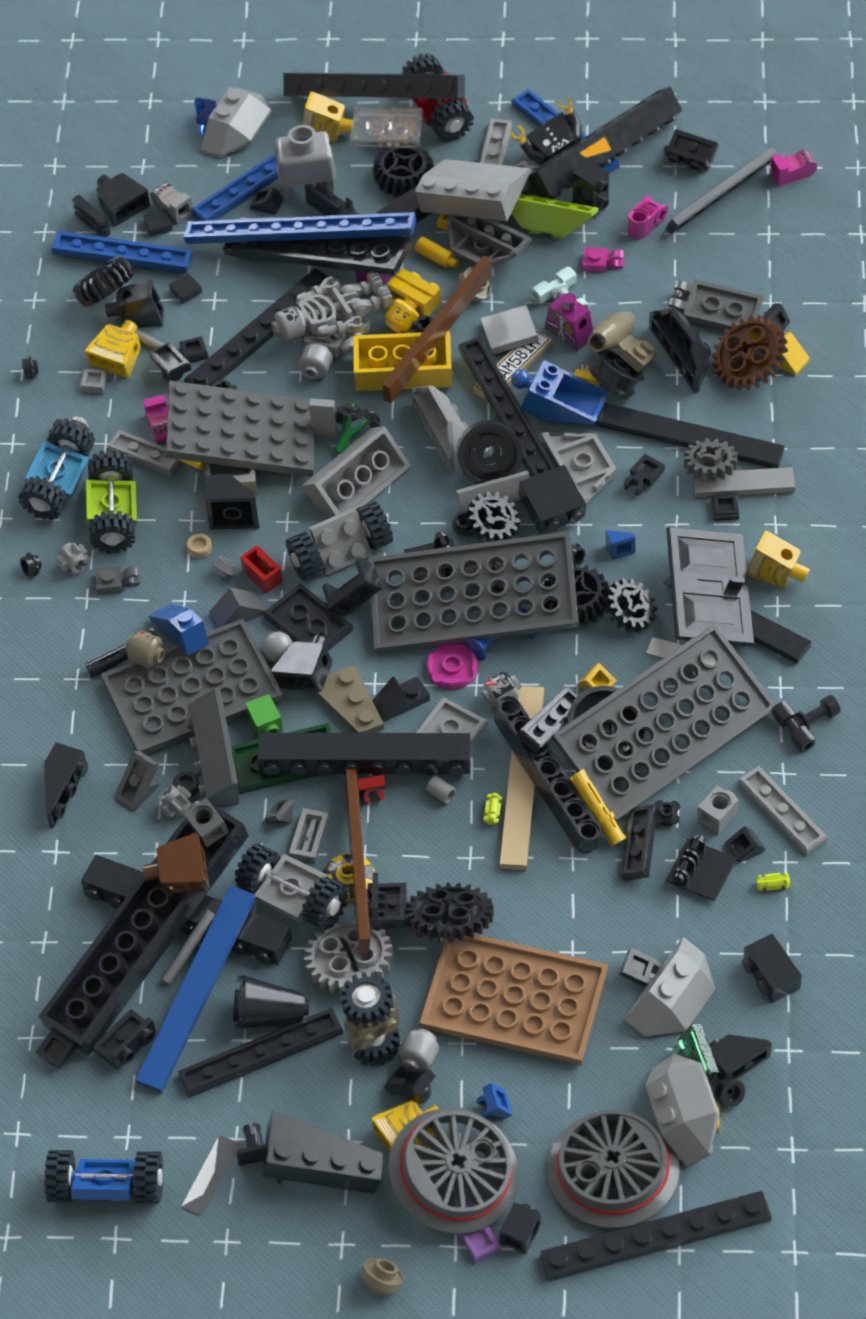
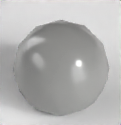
M272 632L263 639L261 651L266 660L277 663L293 642L289 635L283 632Z

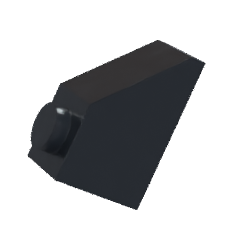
M728 1034L722 1039L717 1038L708 1045L705 1062L720 1080L725 1077L738 1079L771 1057L772 1043L767 1039Z

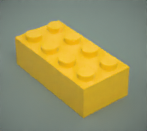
M447 331L403 389L434 386L435 388L452 387L450 331ZM422 333L355 335L354 379L356 391L383 390V382Z

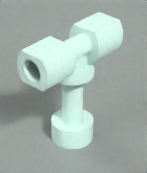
M567 266L555 274L553 281L549 283L542 281L532 287L531 298L537 304H542L552 297L555 300L558 299L562 294L569 293V287L576 283L577 274L572 268ZM583 298L576 299L590 310V304Z

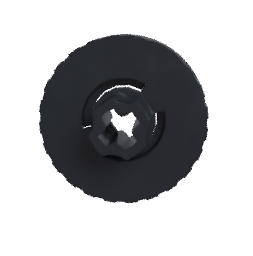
M482 420L470 425L459 438L456 449L459 466L465 476L475 484H481L517 473L522 462V447L516 434L507 425L495 420ZM491 447V449H492V452H491V453H489V452H487V451L484 453V450H485L486 448Z

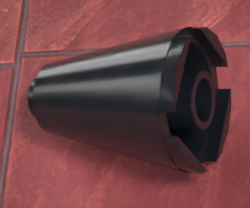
M238 975L236 982L242 984L240 985V990L235 989L233 1021H239V1024L233 1026L235 1031L299 1022L303 1020V1016H308L309 999H305L304 993L245 975Z

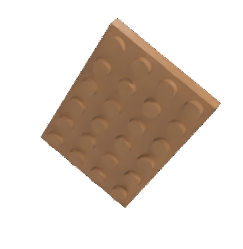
M474 934L473 939L464 936V941L462 942L458 938H454L453 942L449 943L448 939H446L419 1025L421 1029L582 1065L607 978L609 964Z

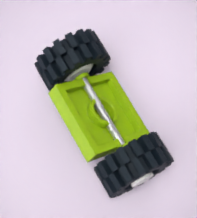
M102 450L99 451V455L95 453L92 455V458H89L88 480H86L85 484L86 525L90 527L91 545L93 544L94 549L99 548L100 552L106 550V553L111 554V551L120 553V549L124 552L127 550V547L131 548L133 543H135V526L137 525L136 481H133L130 456L127 457L126 453L120 455L118 450L115 453H112V450H107V453H104Z

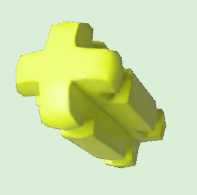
M498 793L488 794L486 797L484 815L486 816L483 817V821L490 826L499 822L497 818L500 816L501 803L499 802H502V797Z
M786 872L781 876L780 873L765 874V877L762 878L761 875H758L756 884L759 891H763L762 888H766V891L781 889V886H785V889L790 886V879Z

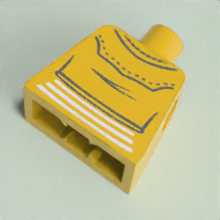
M310 92L304 109L303 125L311 126L315 132H326L330 142H336L340 131L353 134L356 121L344 118L345 106L343 104Z
M125 320L121 328L111 324L106 325L85 349L88 364L129 379L141 347L138 335L135 333L137 325L130 320Z
M765 530L754 552L747 575L779 587H785L790 577L804 583L810 569L797 563L801 553L798 548Z
M414 1101L407 1102L372 1117L373 1131L390 1154L397 1135L407 1123L425 1112L439 1108L434 1105L422 1112ZM432 1127L425 1130L434 1139H436V1134L434 1133ZM418 1137L413 1142L422 1147L430 1148Z

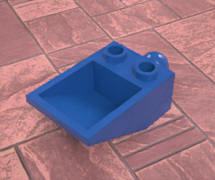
M543 360L534 380L530 379L529 373L525 370H516L511 376V383L515 388L529 389L520 410L541 420L594 425L609 394V391L593 385Z

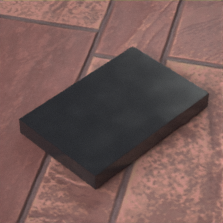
M301 583L263 612L264 618L278 630L289 635L293 642L310 643L314 635L324 637L327 641L325 646L327 651L353 631L352 624L337 612L330 610L325 602Z

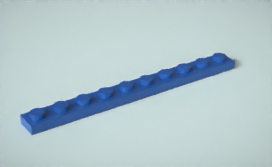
M415 212L190 221L187 224L184 240L186 244L407 236L413 235L416 216Z

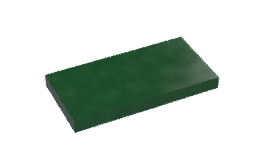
M330 723L288 733L333 732ZM259 739L231 746L240 794L320 775L260 774L257 760Z

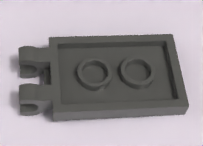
M695 279L693 285L677 280L669 308L678 310L690 323L724 331V329H732V322L739 325L740 318L748 322L749 316L752 315L756 320L759 316L764 296Z

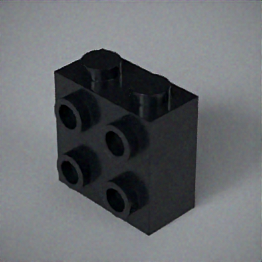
M565 465L520 481L518 495L539 534L546 531H555L569 522L576 523L585 517L586 502Z

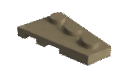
M355 665L328 674L322 692L312 691L322 699V702L328 708L331 707L339 715L340 720L354 733H376L384 730V724Z

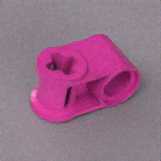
M645 196L629 212V236L634 239L645 238L657 225L664 221L668 213V207L666 205H659L652 201L651 197Z

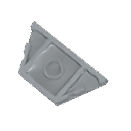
M549 432L541 433V440L556 466H566L586 504L616 475V467L596 433H564V436H549Z

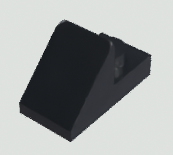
M393 676L372 701L378 713L386 722L430 701V694L418 676L402 684H399Z

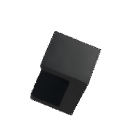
M361 558L355 561L359 573L339 589L328 583L322 586L328 608L345 617L382 590L375 565Z

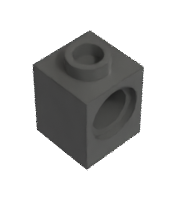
M207 798L193 803L183 813L188 824L195 833L199 834L206 848L229 832L225 822ZM203 818H210L207 823L199 824Z

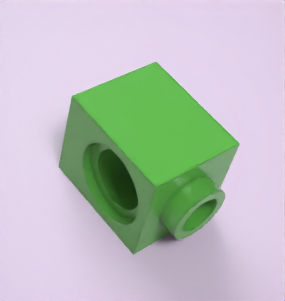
M269 694L245 703L247 718L258 739L259 733L283 732L281 716Z

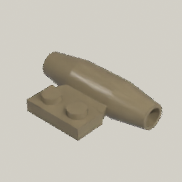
M629 311L610 314L595 325L588 338V346L595 352L610 350L616 347L621 354L620 357L637 372L651 363L658 355L649 342L641 338L636 339L630 335L635 326L636 319Z

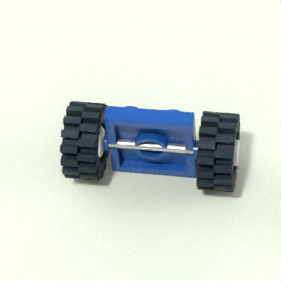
M72 1150L48 1151L47 1160L45 1161L46 1170H44V1191L47 1202L70 1203L73 1199H81L83 1201L103 1199L114 1202L129 1200L133 1186L135 1203L160 1204L163 1188V1157L161 1151H137L135 1160L80 1159L77 1171H75V1155Z

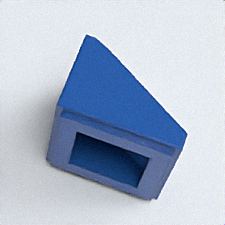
M605 531L606 547L612 559L636 552L635 534Z

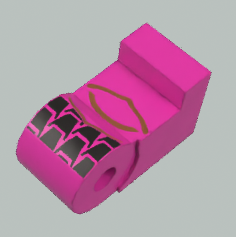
M800 150L794 155L782 157L780 154L771 156L770 174L778 187L811 176L817 170V163L808 150Z
M161 395L143 400L145 415L155 443L165 442L167 430V404L165 397Z

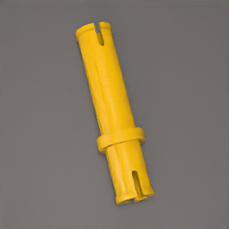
M583 769L569 779L597 820L611 847L626 839L614 819V813L608 810L585 770Z

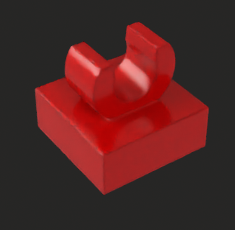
M384 775L357 780L358 791L365 790L363 799L366 803L370 802L369 793L371 791H376L379 795V800H383L384 793L379 787L385 786Z

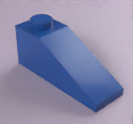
M169 604L149 615L150 620L187 656L209 644L203 620L190 608Z

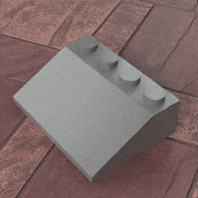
M444 159L423 175L415 193L421 212L508 221L531 170L530 168Z

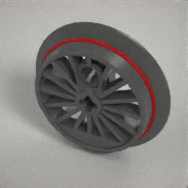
M441 1108L415 1117L399 1132L389 1155L388 1171L390 1183L399 1203L414 1219L436 1231L449 1234H467L482 1230L495 1223L505 1214L517 1192L519 1169L516 1155L510 1142L493 1123L471 1111L457 1108ZM441 1123H448L450 1141L447 1135L445 1134L441 1126ZM456 1123L466 1125L460 1145L458 1143ZM432 1127L439 1142L425 1130ZM471 1127L481 1132L480 1135L472 1143L466 1145ZM418 1137L431 1149L414 1144L413 1142ZM480 1151L484 1153L486 1159L479 1158L475 1152ZM496 1151H498L500 1158H494ZM418 1156H421L429 1160H420ZM503 1167V1175L487 1169ZM442 1176L438 1180V1182L435 1185H433L431 1180ZM483 1179L500 1184L498 1192ZM447 1181L448 1184L442 1200L437 1191ZM454 1184L458 1208L447 1205ZM475 1186L490 1199L483 1203ZM464 1187L474 1204L473 1207H466Z
M605 1110L595 1112L576 1121L561 1133L550 1151L547 1175L553 1196L568 1214L591 1226L621 1229L641 1224L664 1209L677 1188L679 1161L677 1154L663 1138L657 1125L630 1112ZM607 1124H618L613 1145ZM625 1125L630 1132L621 1142ZM602 1126L605 1143L593 1129L594 1127ZM586 1132L590 1139L593 1141V1143L581 1137L580 1135ZM573 1143L584 1150L570 1148ZM565 1158L574 1159V1160H580V1161L571 1162V1163H565ZM641 1171L655 1173L657 1176L653 1179ZM576 1173V1177L570 1179L568 1174ZM586 1176L594 1177L593 1179H584ZM632 1178L647 1186V1188L641 1191ZM621 1179L634 1196L624 1199ZM613 1184H615L618 1200H608L610 1188ZM603 1191L601 1198L594 1197V1195Z

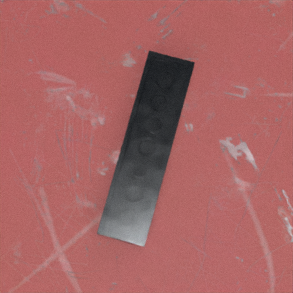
M383 236L225 243L223 251L225 255L396 276L412 246L411 237Z

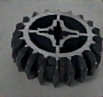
M403 142L401 146L394 144L393 148L386 147L384 152L380 151L378 157L375 158L372 170L374 181L379 189L384 190L386 195L392 193L396 197L404 195L419 185L423 175L435 166L432 156L428 154V150H423L421 146L415 147L413 143L407 146Z
M123 256L115 257L84 276L75 284L72 291L82 306H91L127 283L134 274L132 266Z
M576 563L574 566L578 619L579 623H583L586 627L589 620L595 623L597 616L603 617L604 610L608 608V605L603 604V600L606 598L604 593L609 589L608 581H605L603 574H598L596 568L589 570L587 564L580 568ZM548 578L543 586L551 587L555 584L556 580ZM548 601L544 608L547 610L555 609L558 603L556 601Z

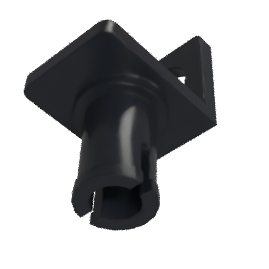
M252 1123L254 1134H251L249 1124L242 1128L247 1148L236 1151L239 1166L263 1161L265 1144H263L259 1123ZM277 1179V1184L282 1183L280 1179Z

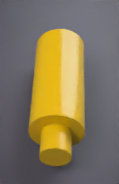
M421 237L417 241L415 252L444 268L452 267L456 269L458 267L459 260L455 259L454 253L425 237Z

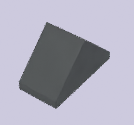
M230 587L209 611V615L215 626L219 628L242 618L245 622L264 615L265 609L256 593Z

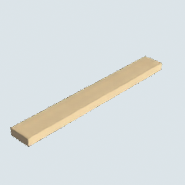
M522 686L518 690L520 694L519 701L532 719L543 709L544 687ZM513 751L511 752L500 869L527 870L535 785Z

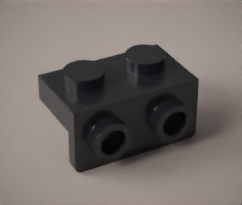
M675 129L669 145H665L663 151L667 159L673 163L680 164V162H684L695 170L705 169L709 171L719 144L718 142Z
M373 873L372 883L367 884L368 899H372V901H368L369 918H373V928L406 927V882L379 884L378 873Z
M130 1009L92 1046L93 1051L118 1071L123 1065H127L133 1060L136 1052L143 1045L146 1046L153 1040L156 1033L154 1021L149 1017L145 1020L134 1010Z

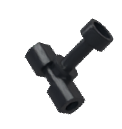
M832 695L821 699L820 706L806 714L801 711L795 713L786 700L779 702L772 708L773 717L782 728L788 727L792 733L791 740L801 753L815 746L816 739L809 731L810 723L825 715L828 718H832L841 712L839 703Z

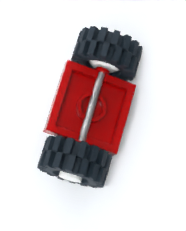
M421 53L418 58L413 56V61L410 62L408 60L406 62L407 66L402 68L404 72H401L449 74L448 71H444L438 59L429 53H426L425 56ZM465 97L458 99L410 98L426 125H431L438 138L442 139V141L446 142L448 140V142H452L453 138L458 140L460 135L464 137L466 135L465 131L469 132L471 130L470 126L474 124L472 121L474 117L468 108Z

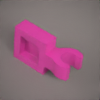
M585 247L582 270L606 272L607 267L621 269L624 266V251L613 250L609 253L608 248Z

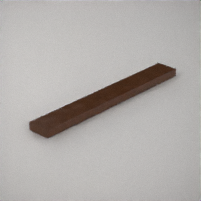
M483 256L383 382L384 401L389 403L394 401L492 275L491 258Z
M346 769L345 796L358 956H368L371 938L357 771L355 769Z

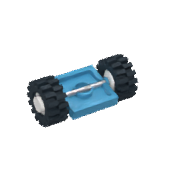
M64 418V420L59 419L55 422L47 438L48 442L43 441L25 477L24 486L18 497L19 504H22L21 507L28 509L27 512L29 514L34 513V517L42 516L44 520L47 517L49 520L57 519L67 499H72L88 466V456L95 442L93 432H89L90 429L88 427L84 428L83 423L77 424L76 420L73 419L69 422L68 418Z

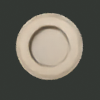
M205 534L191 536L187 541L189 555L196 559H203L209 556L212 552L211 539Z

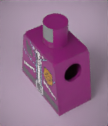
M562 294L548 307L545 329L579 351L588 343V338L593 330L590 310L576 300L575 294Z

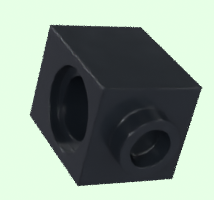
M514 1202L499 1231L500 1243L527 1255L541 1226V1213L529 1204L521 1205Z

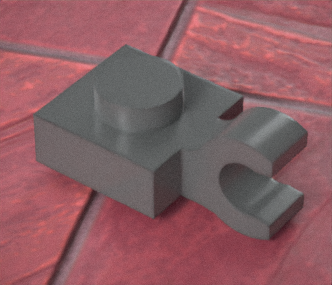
M121 566L96 569V590L98 595L123 592V586L140 585L138 567H128L124 571H122Z

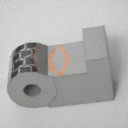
M164 182L150 192L153 203L160 210L166 209L169 218L177 224L192 215L191 197L186 193L180 194L168 182ZM180 208L184 210V212L181 214L178 213V209Z

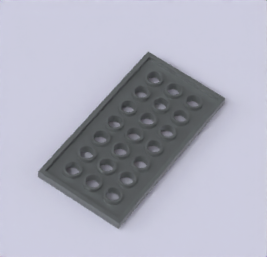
M570 531L369 558V563L375 565L382 590L371 597L374 649L376 653L467 642L469 638L483 640L579 627ZM545 555L554 557L553 561L549 564L540 562L541 558ZM525 558L528 560V564L524 567L515 566L518 559ZM494 562L503 563L502 568L497 571L491 570L490 566ZM469 565H476L478 567L477 571L473 574L464 572ZM445 568L453 570L452 574L448 577H441L439 575ZM424 571L428 573L424 580L418 581L414 579L418 572ZM401 575L402 580L399 583L392 584L389 582L392 576ZM546 578H554L556 580L555 584L551 587L543 586L542 582ZM522 581L530 583L529 588L526 590L517 589V585ZM497 584L505 586L501 593H493L491 590ZM475 587L480 590L474 597L466 595L470 588ZM446 591L454 592V596L449 600L441 598L442 594ZM421 594L429 596L425 603L416 602V598ZM401 597L404 599L400 606L395 607L391 605L394 598ZM548 601H556L558 603L557 607L552 610L545 609L544 605ZM523 604L532 605V609L528 613H521L519 608ZM498 607L507 609L503 616H495L493 614L494 610ZM474 610L481 612V616L478 619L472 620L468 618L469 613ZM447 614L456 615V619L451 623L443 621L444 616ZM422 617H429L431 619L430 623L426 626H419L417 624ZM397 620L406 622L405 626L401 629L392 628L393 623Z
M714 623L554 733L551 739L577 773L583 769L585 770L608 810L614 813V819L617 821L768 715L776 704ZM703 654L713 655L715 664H706L703 660ZM683 668H692L695 671V678L689 679L685 677ZM725 674L729 676L731 685H722L719 681V675ZM664 681H670L675 685L676 690L674 693L665 691L663 688ZM700 688H706L710 691V700H704L700 697ZM651 695L655 699V706L649 707L645 705L643 696ZM736 695H741L746 699L747 705L745 707H740L735 703ZM679 703H688L691 707V713H682L679 709ZM631 709L635 713V720H626L623 717V710ZM715 710H724L727 714V720H718L715 716ZM659 717H668L671 721V727H662L659 723ZM602 724H612L615 728V734L608 735L604 733ZM695 724H704L707 728V734H698L695 730ZM640 730L648 731L651 735V741H642L639 738L638 732ZM590 737L594 741L595 747L593 749L585 748L582 745V738ZM676 737H682L686 740V749H680L675 745L674 740ZM626 744L631 750L630 756L621 755L618 751V745ZM656 751L664 752L667 756V762H657L654 753ZM598 759H607L610 762V770L600 769L597 763ZM634 766H643L647 771L646 777H638L634 772ZM620 779L624 781L626 791H617L613 785L614 780Z

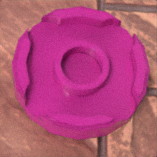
M451 643L440 645L436 648V651L431 652L428 656L426 666L429 679L442 689L456 690L464 688L471 684L477 676L478 661L476 654L467 649V646L463 644Z

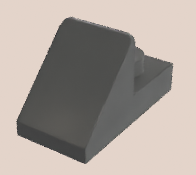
M134 751L114 797L131 809L137 810L160 784L153 779L159 763L141 751Z

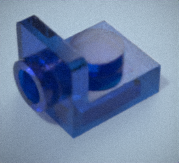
M196 97L194 100L197 115L196 121L199 124L200 134L204 135L208 119L216 108L217 102Z

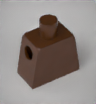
M198 833L158 846L156 848L158 862L143 865L145 881L160 879L161 885L167 893L210 891L203 842Z

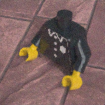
M568 95L567 98L570 101L568 106H562L560 99L558 101L560 108L565 110V115L561 112L526 134L527 139L524 137L525 131L523 127L519 125L517 129L521 132V136L516 137L512 131L510 132L511 139L521 143L519 146L530 160L544 164L582 139V125L576 111L571 108L572 99Z

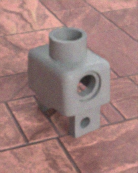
M299 125L292 128L288 136L279 137L275 140L276 170L279 185L283 189L284 198H291V186L326 182L327 190L330 192L334 191L333 180L336 179V172L330 140L326 132H315L311 126Z

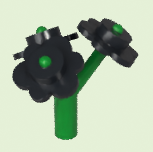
M346 403L341 405V407H337L336 419L337 423L342 424L343 431L334 451L342 453L346 449L351 436L367 425H370L371 428L380 427L379 415L373 410L369 411L366 407L360 410L359 406L353 403ZM362 416L366 418L364 422L350 430L352 421L361 419Z

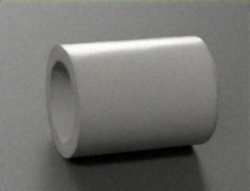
M434 776L426 787L428 793L444 804H448L456 794V789L438 776Z

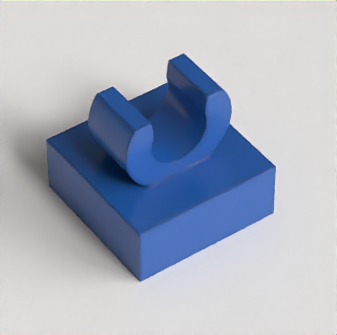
M493 1083L482 1087L484 1095L478 1097L476 1102L481 1106L487 1104V1109L480 1112V1116L486 1119L497 1116L504 1120L513 1115L506 1090Z

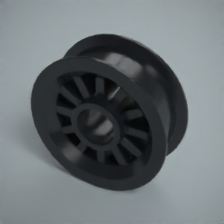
M612 350L598 352L599 358L588 367L592 376L602 385L618 394L633 396L636 384L644 380L643 372L641 370L637 372L620 357L621 354Z

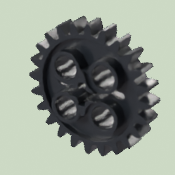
M449 882L446 883L445 887L436 884L435 889L427 886L426 892L417 891V896H410V902H406L407 927H411V932H418V937L427 935L428 941L438 938L439 943L443 939H448L449 943H452L454 938H458L462 942L464 941V936L473 939L474 933L483 934V929H489V923H493L494 905L492 904V898H488L486 892L480 893V888L471 890L470 884L464 888L461 887V883L451 886Z

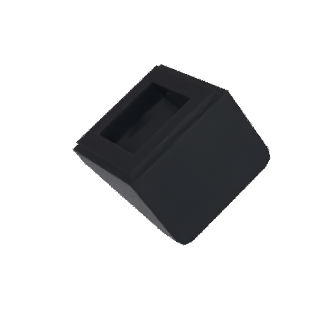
M276 187L258 190L250 204V208L276 214L284 198Z
M746 826L742 827L725 842L733 856L737 858L738 863H742L766 850L754 831Z

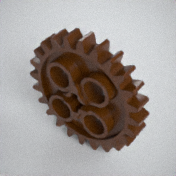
M750 315L748 322L740 318L739 325L732 322L731 330L724 329L725 337L718 336L721 343L713 346L717 352L711 354L715 360L712 362L715 368L714 372L719 379L730 388L735 386L739 391L743 386L750 390L752 384L759 388L760 381L762 380L767 384V377L769 375L775 378L776 375L773 371L775 369H782L779 362L786 361L783 353L788 352L785 346L788 343L784 337L785 333L776 322H772L768 317L764 320L761 315L756 320Z

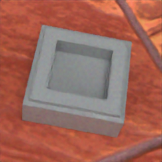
M84 369L80 383V392L104 394L108 380V371Z

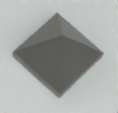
M289 798L278 801L264 820L267 823H291L294 800Z

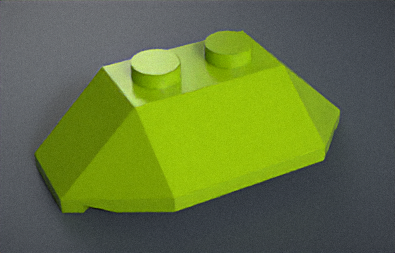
M520 194L511 214L521 228L529 229L531 233L541 234L547 232L551 233L552 237L564 238L597 214L598 208Z

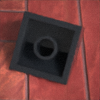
M206 475L205 503L210 530L259 528L255 493L232 475Z

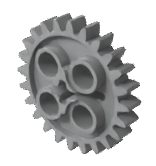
M343 918L341 925L334 922V926L330 929L328 928V930H323V934L315 932V940H308L309 948H305L306 957H304L308 976L312 977L314 984L319 982L320 989L328 986L331 994L336 989H340L341 994L342 987L346 988L345 982L347 980L353 982L352 976L355 974L358 979L362 978L361 972H366L367 977H370L371 972L376 973L377 979L380 975L384 977L383 972L389 973V964H393L392 955L394 953L390 937L386 936L384 929H374L373 925L370 926L368 956H358L355 918L352 923H348L346 918ZM340 940H344L348 949L349 956L351 960L354 961L355 969L357 972L353 971L348 955L344 951L343 944Z

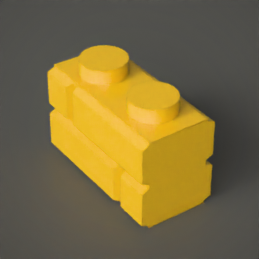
M402 268L396 274V277H393L387 283L386 287L390 290L393 301L395 299L404 301L405 298H408L417 305L415 310L419 313V316H430L442 303L439 286L434 282L428 283L423 280L416 272H409Z

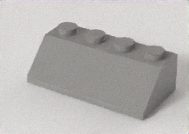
M375 427L369 429L305 482L302 487L313 504L332 518L352 508L357 509L366 505L410 468L411 465L386 427Z

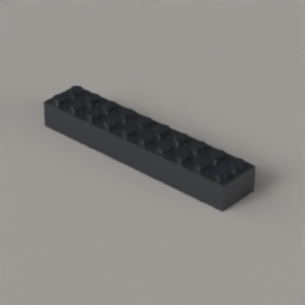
M214 805L212 806L225 822L229 832L207 848L203 844L209 889H211L249 837L244 823ZM184 818L167 843L195 833L186 818ZM203 818L199 824L207 823L210 818ZM157 856L155 857L152 863L158 862ZM143 874L39 1014L38 1018L45 1028L50 1031L54 1030L89 1056L93 1051L92 1046L106 1033L209 891L167 893L164 891L160 879L146 882Z

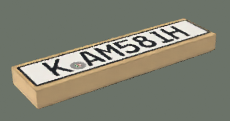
M536 330L538 342L512 349L496 364L509 387L512 385V374L516 370L526 371L552 346L551 338ZM477 383L473 387V392L487 400Z

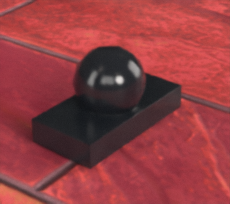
M170 342L149 352L150 359L161 369V374L167 381H179L184 373L192 370L190 362Z
M399 1067L384 1085V1089L389 1095L405 1096L408 1102L414 1101L417 1105H422L431 1096L430 1083L436 1075L430 1069Z

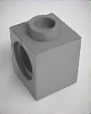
M717 785L698 806L697 821L719 835L738 814L739 799L733 792L724 790Z

